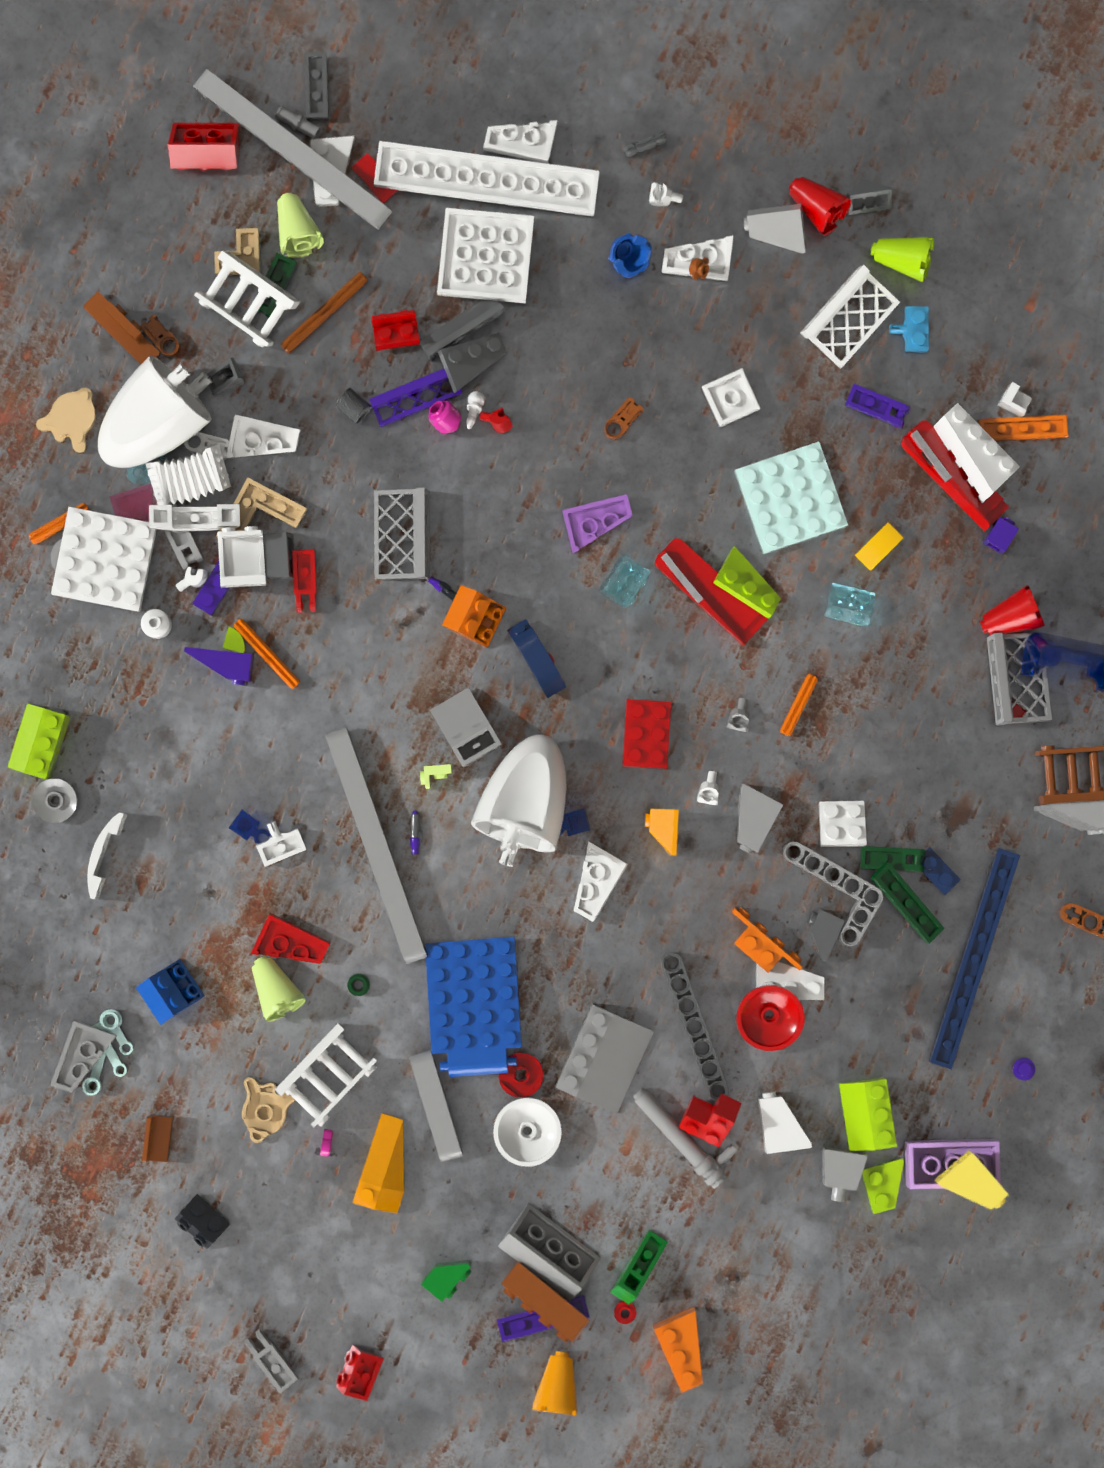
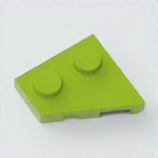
M903 1158L864 1168L862 1178L873 1214L896 1208L904 1164Z

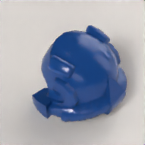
M627 233L614 240L610 248L609 260L613 262L614 269L622 274L623 277H633L640 272H644L650 264L649 260L652 255L651 243L647 242L648 240L642 235L633 236L631 233Z

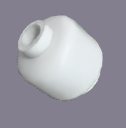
M152 609L143 615L141 627L147 636L153 639H161L169 634L172 622L164 611Z

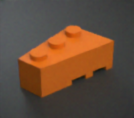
M693 1306L653 1324L656 1336L682 1393L703 1384L696 1312Z

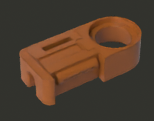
M152 315L147 323L141 324L143 332L164 356L168 358L177 356L181 349L180 343L157 320L158 317ZM168 341H173L176 344V349L171 353L164 351V344Z
M629 397L605 424V435L611 440L620 439L633 421L640 415L639 412L643 413V407L640 404L637 405L635 400ZM613 423L618 424L621 427V432L618 435H611L608 431L609 425Z

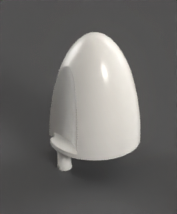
M149 356L125 382L105 414L98 435V452L103 461L110 466L118 468L142 465L169 453L199 432L212 420L209 411L199 399V394L212 383V380L208 379L209 376L201 372L188 385L183 380L191 373L188 370L186 371L187 368L180 363L173 371L158 358Z
M539 734L530 736L517 744L506 755L492 775L477 805L471 825L481 833L502 842L500 849L503 850V853L499 860V863L505 865L507 857H509L507 866L513 867L517 850L520 848H529L539 852H553L556 850L566 802L565 764L557 743L549 736Z

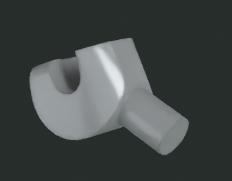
M739 698L737 708L731 711L727 728L748 732L749 712L746 710L747 699Z

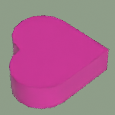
M324 1129L320 1156L328 1157L330 1154L332 1130Z

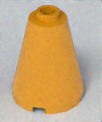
M556 1351L555 1356L550 1355L532 1404V1410L577 1416L573 1358H569V1353Z

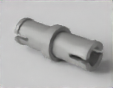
M283 106L279 107L275 115L276 119L291 126L293 131L296 132L298 130L312 139H315L320 131L319 126L304 119L302 114L297 115Z

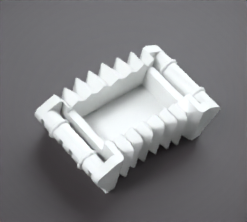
M219 443L208 445L203 452L198 450L197 454L192 453L191 457L186 455L184 460L179 457L178 461L173 458L169 462L166 458L164 463L159 459L145 463L157 505H168L169 501L175 505L177 500L183 505L185 499L191 502L194 497L199 501L201 494L207 497L208 491L214 495L215 489L220 492L231 487Z

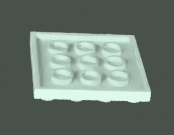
M820 442L735 470L763 555L848 526Z

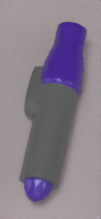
M414 810L411 815L410 844L412 854H419V847L422 844L420 815L417 810Z

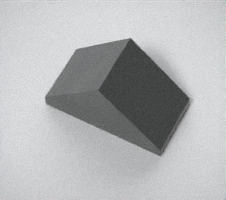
M234 357L227 359L207 373L208 379L212 380L209 387L213 396L245 384Z

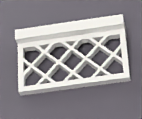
M865 265L856 269L800 332L806 339H810L839 368L846 364L900 303L869 273L870 270ZM866 280L874 285V294L863 295L862 285ZM874 297L875 310H863V298ZM878 297H886L892 304L886 310H879ZM850 298H859V311H848V301ZM863 313H875V323L872 326H864ZM836 314H844L845 327H833V317ZM848 314H860V326L849 327ZM860 329L861 339L858 342L849 343V330ZM834 330H845V343H834ZM821 331H830V343L822 344L816 336ZM834 346H846V356L841 361L835 356Z

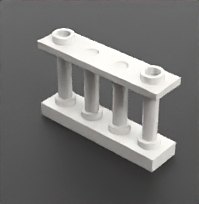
M229 250L221 251L218 259L223 262L222 269L207 293L199 291L194 296L200 299L199 303L207 309H214L252 336V341L261 347L273 346L275 342L268 338V335L284 310L296 309L300 301ZM235 270L241 275V280L225 306H223L214 297L230 271L233 272ZM253 283L259 287V293L244 317L240 318L232 310L248 284L251 285ZM271 296L277 300V306L262 330L259 331L250 323L266 297L269 298Z
M339 1024L320 1041L275 1089L280 1096L284 1093L290 1094L315 1118L311 1124L313 1127L317 1124L321 1127L330 1118L327 1113L364 1074L368 1077L377 1068L374 1065L377 1061L375 1058L368 1062L343 1038L342 1032L344 1029ZM331 1044L338 1045L363 1069L354 1079L328 1055L329 1052L326 1049ZM315 1060L319 1063L322 1061L347 1085L338 1096L312 1072L313 1069L310 1066ZM300 1076L312 1083L331 1102L323 1112L296 1088L295 1082Z

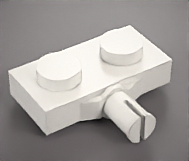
M276 821L272 822L275 830H273L271 823L267 824L272 837L256 845L264 866L306 850L298 828L287 833H280Z

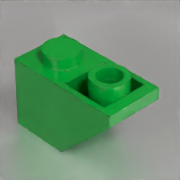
M465 1260L437 1263L424 1278L421 1285L441 1302L445 1298L450 1299L457 1291L456 1284L460 1280L464 1282L472 1272L469 1269L471 1262Z

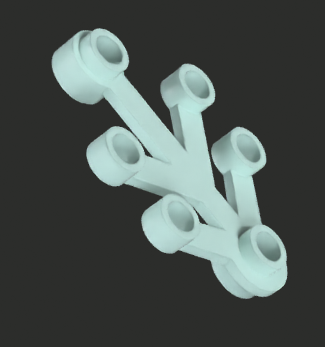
M114 1009L104 1011L100 1016V1022L92 1027L117 1035L116 1039L120 1044V1052L123 1055L131 1054L134 1051V1045L126 1039L120 1028L122 1024L121 1014ZM109 1016H113L115 1018V1023L113 1025L108 1023ZM110 1044L93 1066L91 1076L84 1080L82 1089L85 1094L92 1096L100 1092L102 1083L99 1079L106 1055L113 1066V1072L116 1076L122 1077L127 1074L128 1067L120 1061L112 1044ZM124 1044L130 1045L131 1049L129 1052L123 1050ZM118 1066L124 1067L123 1074L117 1072ZM92 1081L95 1082L97 1085L95 1090H92L89 1087V1084Z

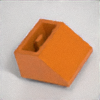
M460 585L442 626L488 648L506 607L476 590Z

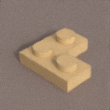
M236 229L237 251L230 252L260 272L259 229ZM221 251L214 252L216 276L223 267V262L218 259ZM235 270L229 273V275H240Z

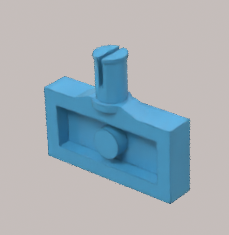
M905 307L903 325L890 324V334H903L905 352H928L929 307Z

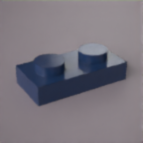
M930 847L925 850V857H922V865H924L923 874L943 895H946L961 879Z

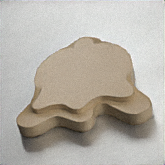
M81 388L78 391L61 395L54 402L50 413L37 421V428L44 432L51 431L58 442H63L67 437H70L73 449L77 453H84L87 448L86 436L96 421L92 391L88 388Z
M251 1076L244 1081L247 1098L242 1109V1119L248 1127L250 1139L255 1143H261L267 1136L281 1129L287 1118L289 1106L296 1100L290 1094L284 1093L280 1096L275 1091L277 1085L274 1082L260 1084Z

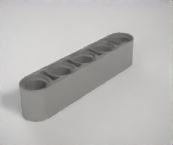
M431 1050L409 1056L441 1163L463 1156Z

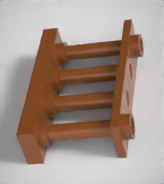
M1055 745L1041 746V751H1036L1035 756H1044L1047 791H1045L1044 796H1039V805L1104 800V791L1100 784L1098 752L1104 751V746L1056 750ZM1089 752L1092 788H1089L1090 792L1081 793V788L1078 789L1075 753ZM1066 754L1069 780L1067 794H1059L1058 790H1056L1053 755Z

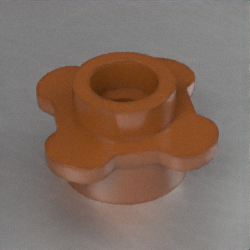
M707 257L703 259L695 258L691 261L689 273L694 280L707 277L709 272V259Z

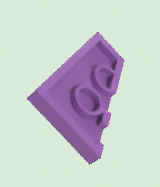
M627 494L562 510L572 553H575L632 516Z

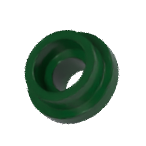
M354 974L349 978L347 987L351 994L362 996L368 992L370 981L363 974ZM358 980L363 983L361 989L355 987V982Z

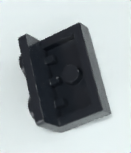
M198 1194L175 1217L177 1225L183 1231H188L194 1237V1241L206 1249L230 1225Z

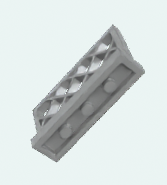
M426 488L374 491V568L376 580L430 578L429 490ZM389 495L394 502L385 510L380 505V496ZM405 495H413V504L406 509L399 501ZM396 504L405 511L397 521L389 514ZM387 515L394 524L385 532L380 527V521ZM407 515L413 519V526L408 531L399 524ZM398 526L405 535L396 543L389 534ZM386 537L394 544L387 554L380 549V544ZM407 537L413 541V548L408 554L400 547ZM398 548L405 557L396 565L389 556ZM387 559L394 568L389 574H380V566ZM407 559L414 564V573L405 574L400 569Z
M994 633L987 637L996 725L1052 721L1043 633ZM1036 638L1037 649L1034 652L1024 645L1028 639ZM1005 640H1013L1018 645L1013 653L1006 649ZM1021 648L1030 655L1024 664L1015 657ZM1032 659L1039 663L1040 670L1036 674L1027 667ZM1011 660L1021 667L1015 675L1008 670V663ZM1023 670L1032 677L1027 686L1017 678ZM1035 680L1042 686V692L1039 696L1029 689ZM1013 682L1023 689L1018 697L1010 692V686ZM1025 692L1035 699L1029 708L1020 701ZM1016 703L1026 711L1019 718H1013L1012 708ZM1037 703L1044 707L1045 716H1037L1032 711Z

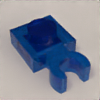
M243 809L239 811L229 825V829L245 840H248L250 836L254 837L256 844L262 843L258 839L260 834H266L268 837L271 835L267 829L257 828L260 821Z
M586 809L564 814V821L562 822L559 836L566 830L568 836L591 831Z

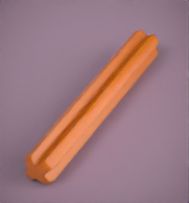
M242 618L237 620L233 625L234 628L291 689L297 687L300 680Z

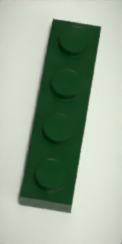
M885 862L870 877L925 943L930 944L945 929L889 862Z

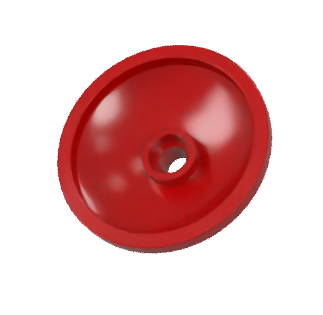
M763 985L751 990L744 996L738 1006L736 1019L739 1032L748 1044L763 1051H777L790 1046L797 1040L802 1032L805 1016L802 1004L793 992L778 985ZM769 1010L774 1012L772 1016H766L765 1013Z

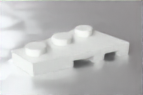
M558 120L543 124L533 122L522 126H516L515 124L489 126L483 150L548 164Z
M354 136L310 140L312 150L346 174L355 140ZM314 181L316 207L339 204V200Z
M733 236L665 249L662 273L691 276L689 273L691 261L695 258L703 259L707 257L709 259V272L706 278L728 281Z
M235 415L226 458L296 452L301 430Z
M588 841L574 911L595 922L628 864Z
M777 962L770 972L767 973L756 963V988L763 985H778L793 992L799 1000H824V977L804 970H798L781 962Z

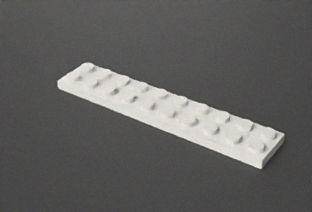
M379 141L374 187L594 216L599 171Z

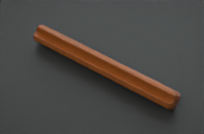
M358 272L281 343L283 350L290 353L367 283L366 276Z

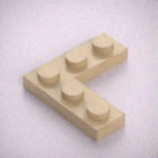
M247 477L234 504H240V527L235 528V531H245L244 527L249 526L257 509L297 529L307 508Z

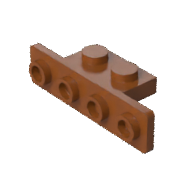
M97 292L83 305V308L140 365L149 356L157 358L160 355V352L142 335L141 331L143 328L134 319L130 322L125 317L127 312L119 304L114 306L100 292Z

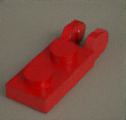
M315 549L292 550L294 595H296L297 613H301L303 610L302 595H310L309 608L311 612H316L317 579Z

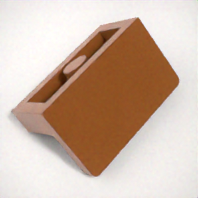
M155 1114L147 1116L142 1162H168L173 1116Z

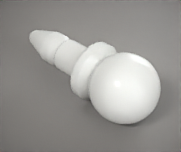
M474 391L468 396L469 404H467V410L469 413L466 420L467 429H471L475 424L477 413L482 411V407L485 404V396L480 391Z

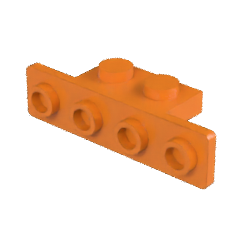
M734 906L731 912L748 926L734 942L738 948L767 973L770 972L782 957L786 958L798 970L803 968L802 958L794 951L789 953L783 948L785 944L776 936L771 938L766 933L768 929L760 922L755 924L749 919L751 915L744 908L740 907L738 909Z

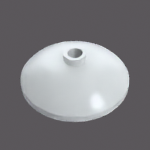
M520 1098L507 1104L498 1114L493 1130L494 1141L502 1156L513 1164L526 1167L536 1166L547 1161L557 1150L561 1140V1124L555 1111L545 1102L535 1098ZM526 1126L531 1127L532 1132L530 1134L523 1132Z

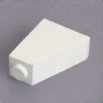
M776 1092L762 1093L763 1097H758L765 1152L770 1154L812 1148L811 1142L782 1096L776 1095Z

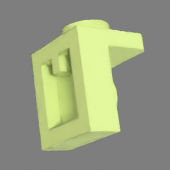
M452 765L424 766V771H420L421 785L425 784V789H431L430 775H434V779L448 778L447 774H452Z

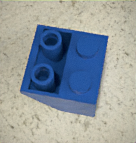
M181 959L152 975L136 987L160 1025L205 996Z

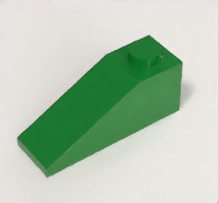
M648 1230L619 1275L610 1293L628 1305L633 1302L639 1295L668 1242Z

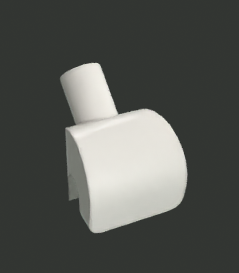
M652 182L649 199L651 205L668 206L671 201L682 202L683 194L672 192V189L665 184L660 185Z
M188 567L185 578L176 584L177 589L182 592L190 585L195 588L203 587L208 579V572L204 569H198L195 575L196 570Z
M708 772L707 782H703L700 786L697 796L698 802L718 805L719 785L716 784L717 772Z

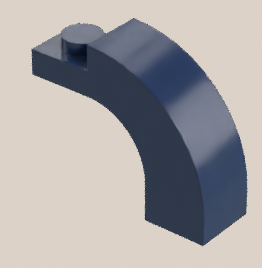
M525 619L509 628L507 631L519 649L546 697L549 698L566 688L561 675L528 621Z

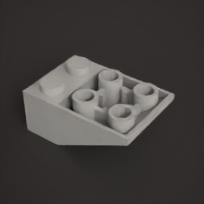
M469 688L430 710L463 768L502 746Z

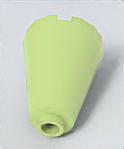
M293 193L283 194L277 201L281 253L283 255L287 253L290 258L312 254L311 249L316 246L318 249L322 247L324 243L323 235L298 195Z
M263 956L254 961L255 965L252 967V972L263 1017L268 1022L286 1016L285 1013L290 1010L294 1012L306 1002L304 995L272 958Z

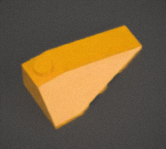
M382 1113L353 1203L374 1210L398 1213L404 1194L403 1119Z

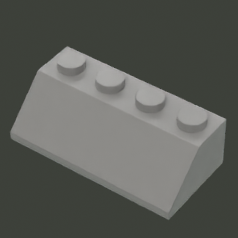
M529 1203L498 1245L499 1248L569 1301L580 1292L600 1260L598 1255Z

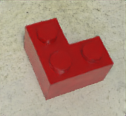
M722 1093L714 1105L693 1096L685 1109L678 1128L705 1140L709 1144L720 1147L734 1125L742 1103Z

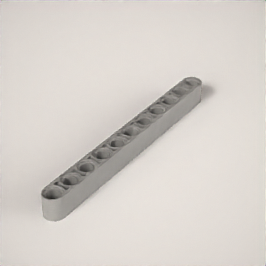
M208 69L203 72L193 85V88L376 229L379 230L391 215L392 211Z
M347 727L325 734L327 743L404 961L407 965L426 958L424 943Z

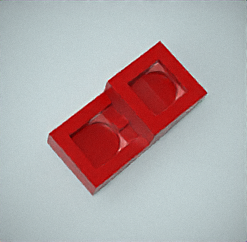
M366 153L351 168L368 186L369 190L384 204L398 190L374 187L377 162Z

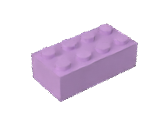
M996 1139L905 1140L906 1186L909 1189H943L944 1187L937 1184L935 1179L968 1150L978 1158L1001 1185L999 1141Z

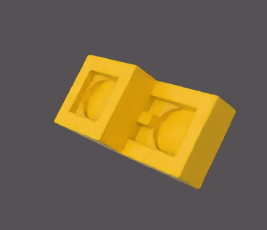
M888 522L855 556L871 571L904 537Z

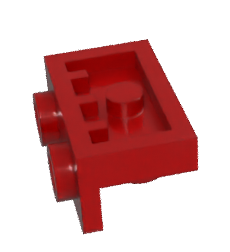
M403 310L371 317L376 351L420 344L415 310Z
M352 1345L350 1351L346 1354L344 1368L337 1377V1389L343 1395L368 1401L384 1358L381 1355L363 1351L357 1346Z

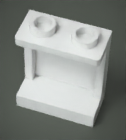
M257 526L244 527L245 531H235L234 527L222 528V532H217L221 588L266 586L263 530H258Z

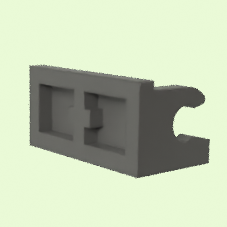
M288 532L263 534L266 579H293V534Z

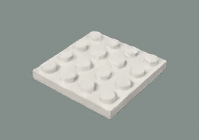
M446 208L437 295L526 303L534 216Z
M68 507L51 595L140 612L157 529L149 528V522Z

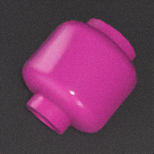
M437 401L430 407L428 419L440 433L447 434L455 432L459 428L461 413L449 401Z

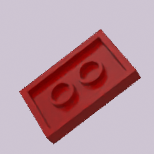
M626 700L622 766L667 769L671 702Z

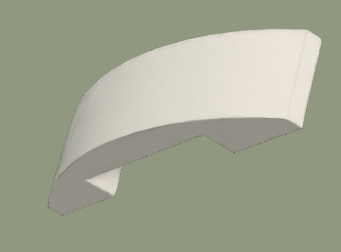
M217 504V507L149 505V528L210 531L222 530V528L240 527V504Z
M119 812L107 823L93 847L88 866V890L92 899H99L106 878L98 876V872L111 834L121 835L127 817L125 813Z

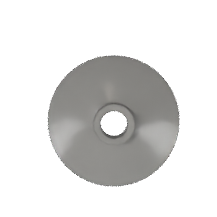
M51 778L44 780L35 788L32 794L33 810L39 818L46 822L59 823L67 820L74 813L77 806V795L74 788L62 779ZM53 796L59 797L60 801L58 804L52 802Z

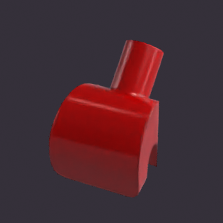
M503 408L492 413L480 412L479 420L491 422L493 429L498 433H506L513 427L510 418L505 414Z

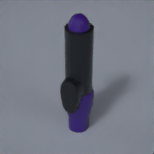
M433 576L429 578L428 582L437 591L452 601L454 600L457 593L451 589L450 585Z

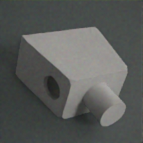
M822 1147L823 1184L833 1187L831 1200L844 1202L846 1189L857 1190L867 1160L865 1153Z

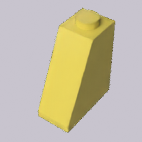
M969 1150L935 1179L941 1187L991 1210L994 1207L996 1209L1001 1207L1006 1202L1005 1197L1009 1195Z

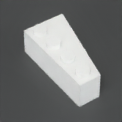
M958 403L933 426L948 451L953 452L958 467H962L967 474V481L971 487L974 486L979 493L978 498L981 503L991 496L1020 467Z

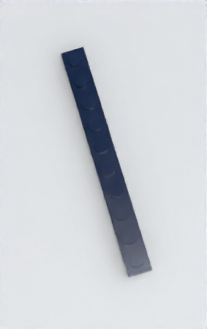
M997 848L931 1053L930 1063L952 1070L1020 858L1018 854Z

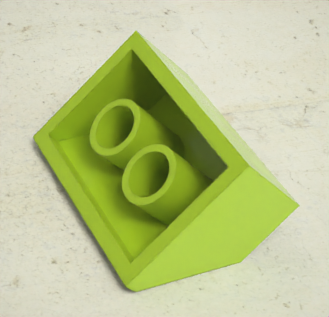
M27 703L7 768L42 779H51L71 716Z
M879 1077L839 1083L849 1151L880 1150L897 1147L887 1079Z

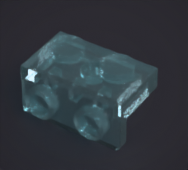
M622 554L599 589V592L617 605L627 608L635 601L639 589L647 583L651 571L642 567L627 555Z
M832 583L824 616L867 627L873 613L876 593Z

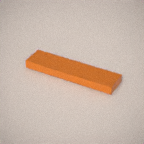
M1067 415L977 420V423L995 441L1069 437Z

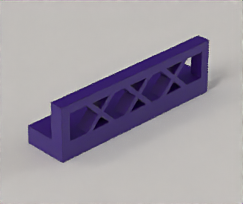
M441 369L372 397L369 400L380 427H383L427 409L437 401H447L463 393L461 389L455 394L454 392L447 394L440 391L442 384L449 381L445 369ZM427 389L436 392L433 400L429 402L420 399L422 392ZM410 398L414 400L412 409L404 410L399 408L402 399ZM385 406L393 408L392 417L382 420L378 409Z

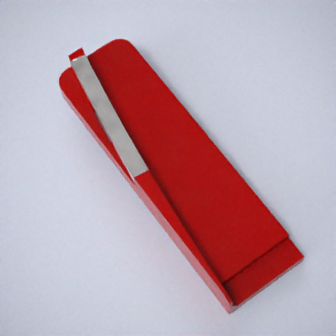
M921 421L902 438L901 446L984 532L1009 508L997 491L981 503L978 498L979 493L967 481L968 476L963 468L958 467L953 452L948 451L936 430L928 421ZM922 452H924L926 457L932 463V466H930L928 462L925 460V458L922 456Z
M673 539L657 555L654 562L656 568L742 646L767 621L764 615L715 585L713 582L718 572L681 539Z

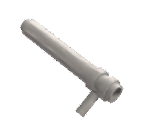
M642 1087L634 1094L633 1097L636 1099L634 1102L695 1167L694 1171L699 1176L702 1175L705 1178L704 1182L708 1186L711 1185L714 1189L727 1178L721 1166L737 1152L734 1146L731 1144L714 1160L711 1155H707L686 1131L678 1128L679 1123L648 1089L645 1090Z

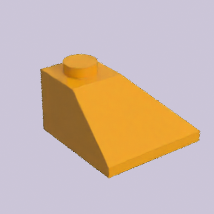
M650 809V814L645 813V827H649V833L669 855H676L679 810Z

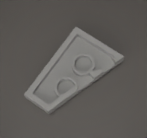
M76 1020L73 1021L51 1086L71 1093L74 1092L117 1035Z

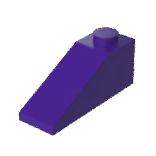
M190 647L184 648V652L226 679L232 680L233 685L245 686V682H251L254 662V655Z

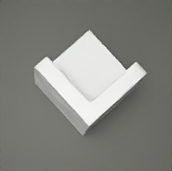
M1012 382L1006 389L998 406L1018 417H1023L1032 398L1018 390L1020 386Z

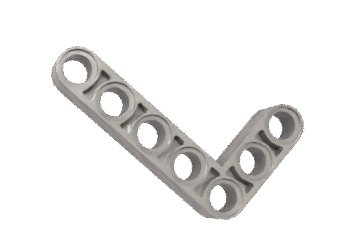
M798 842L787 843L782 850L783 856L787 861L856 900L838 938L842 944L847 946L858 944L883 900L881 890ZM792 845L799 849V855L794 859L788 855V848ZM810 857H816L819 861L818 867L814 870L810 869L807 865ZM830 868H835L838 872V877L834 881L829 880L827 877V871ZM850 879H854L858 884L854 892H850L846 886ZM870 890L875 891L877 894V899L873 903H869L866 899V894ZM859 910H863L866 913V919L861 923L855 919V914ZM849 929L855 933V938L851 942H847L844 939V933Z

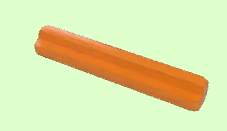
M85 503L74 507L90 511ZM67 512L29 533L28 536L31 542L38 544L64 529Z
M812 674L806 676L780 729L782 734L786 736L792 734L818 681L816 676Z

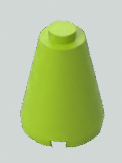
M880 238L877 243H873L871 255L874 256V261L924 282L932 260L931 251L929 250L933 251L934 238Z

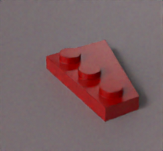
M270 913L251 954L321 964L331 942Z

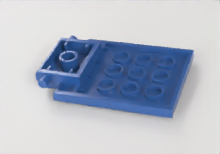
M515 937L426 943L431 1054L447 1053L448 1062H440V1071H448L449 1077L509 1073V1066H517V1057H508L507 1049L522 1048Z

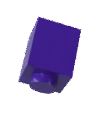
M999 517L984 539L983 544L1003 554L1019 528L1015 527L1016 523L1011 519Z

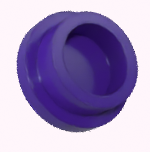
M1019 1058L1014 1062L1012 1068L1015 1077L1023 1081L1031 1079L1036 1070L1034 1063L1028 1058Z

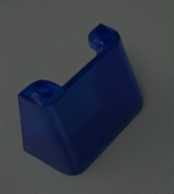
M1035 632L1028 636L1024 647L1021 675L1032 677L1038 668L1054 667L1060 661L1088 666L1086 677L1092 678L1096 682L1095 690L1104 692V645L1042 632Z

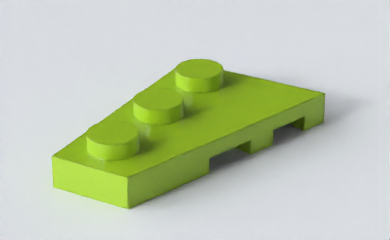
M734 546L713 583L769 619L781 598Z

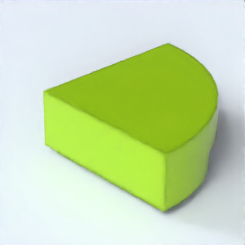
M228 627L222 648L245 653L246 646L243 637L237 630Z

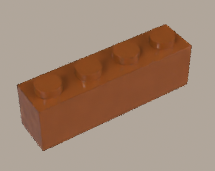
M517 1262L501 1283L505 1287L504 1293L512 1299L518 1297L523 1301L520 1306L530 1314L535 1311L540 1315L538 1321L548 1329L551 1325L557 1329L556 1335L565 1343L568 1340L574 1343L590 1323L588 1318L519 1262Z

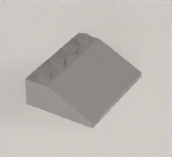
M1104 801L1034 806V811L1080 831L1087 830V835L1104 834Z
M592 1003L555 1088L617 1114L654 1031Z

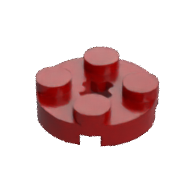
M516 1052L510 1054L508 1057H517V1066H509V1073L499 1074L501 1087L513 1097L533 1095L540 1088L543 1081L541 1063L535 1056L529 1053ZM517 1069L520 1071L522 1069L526 1070L525 1076L527 1078L525 1080H516L517 1074L515 1071Z

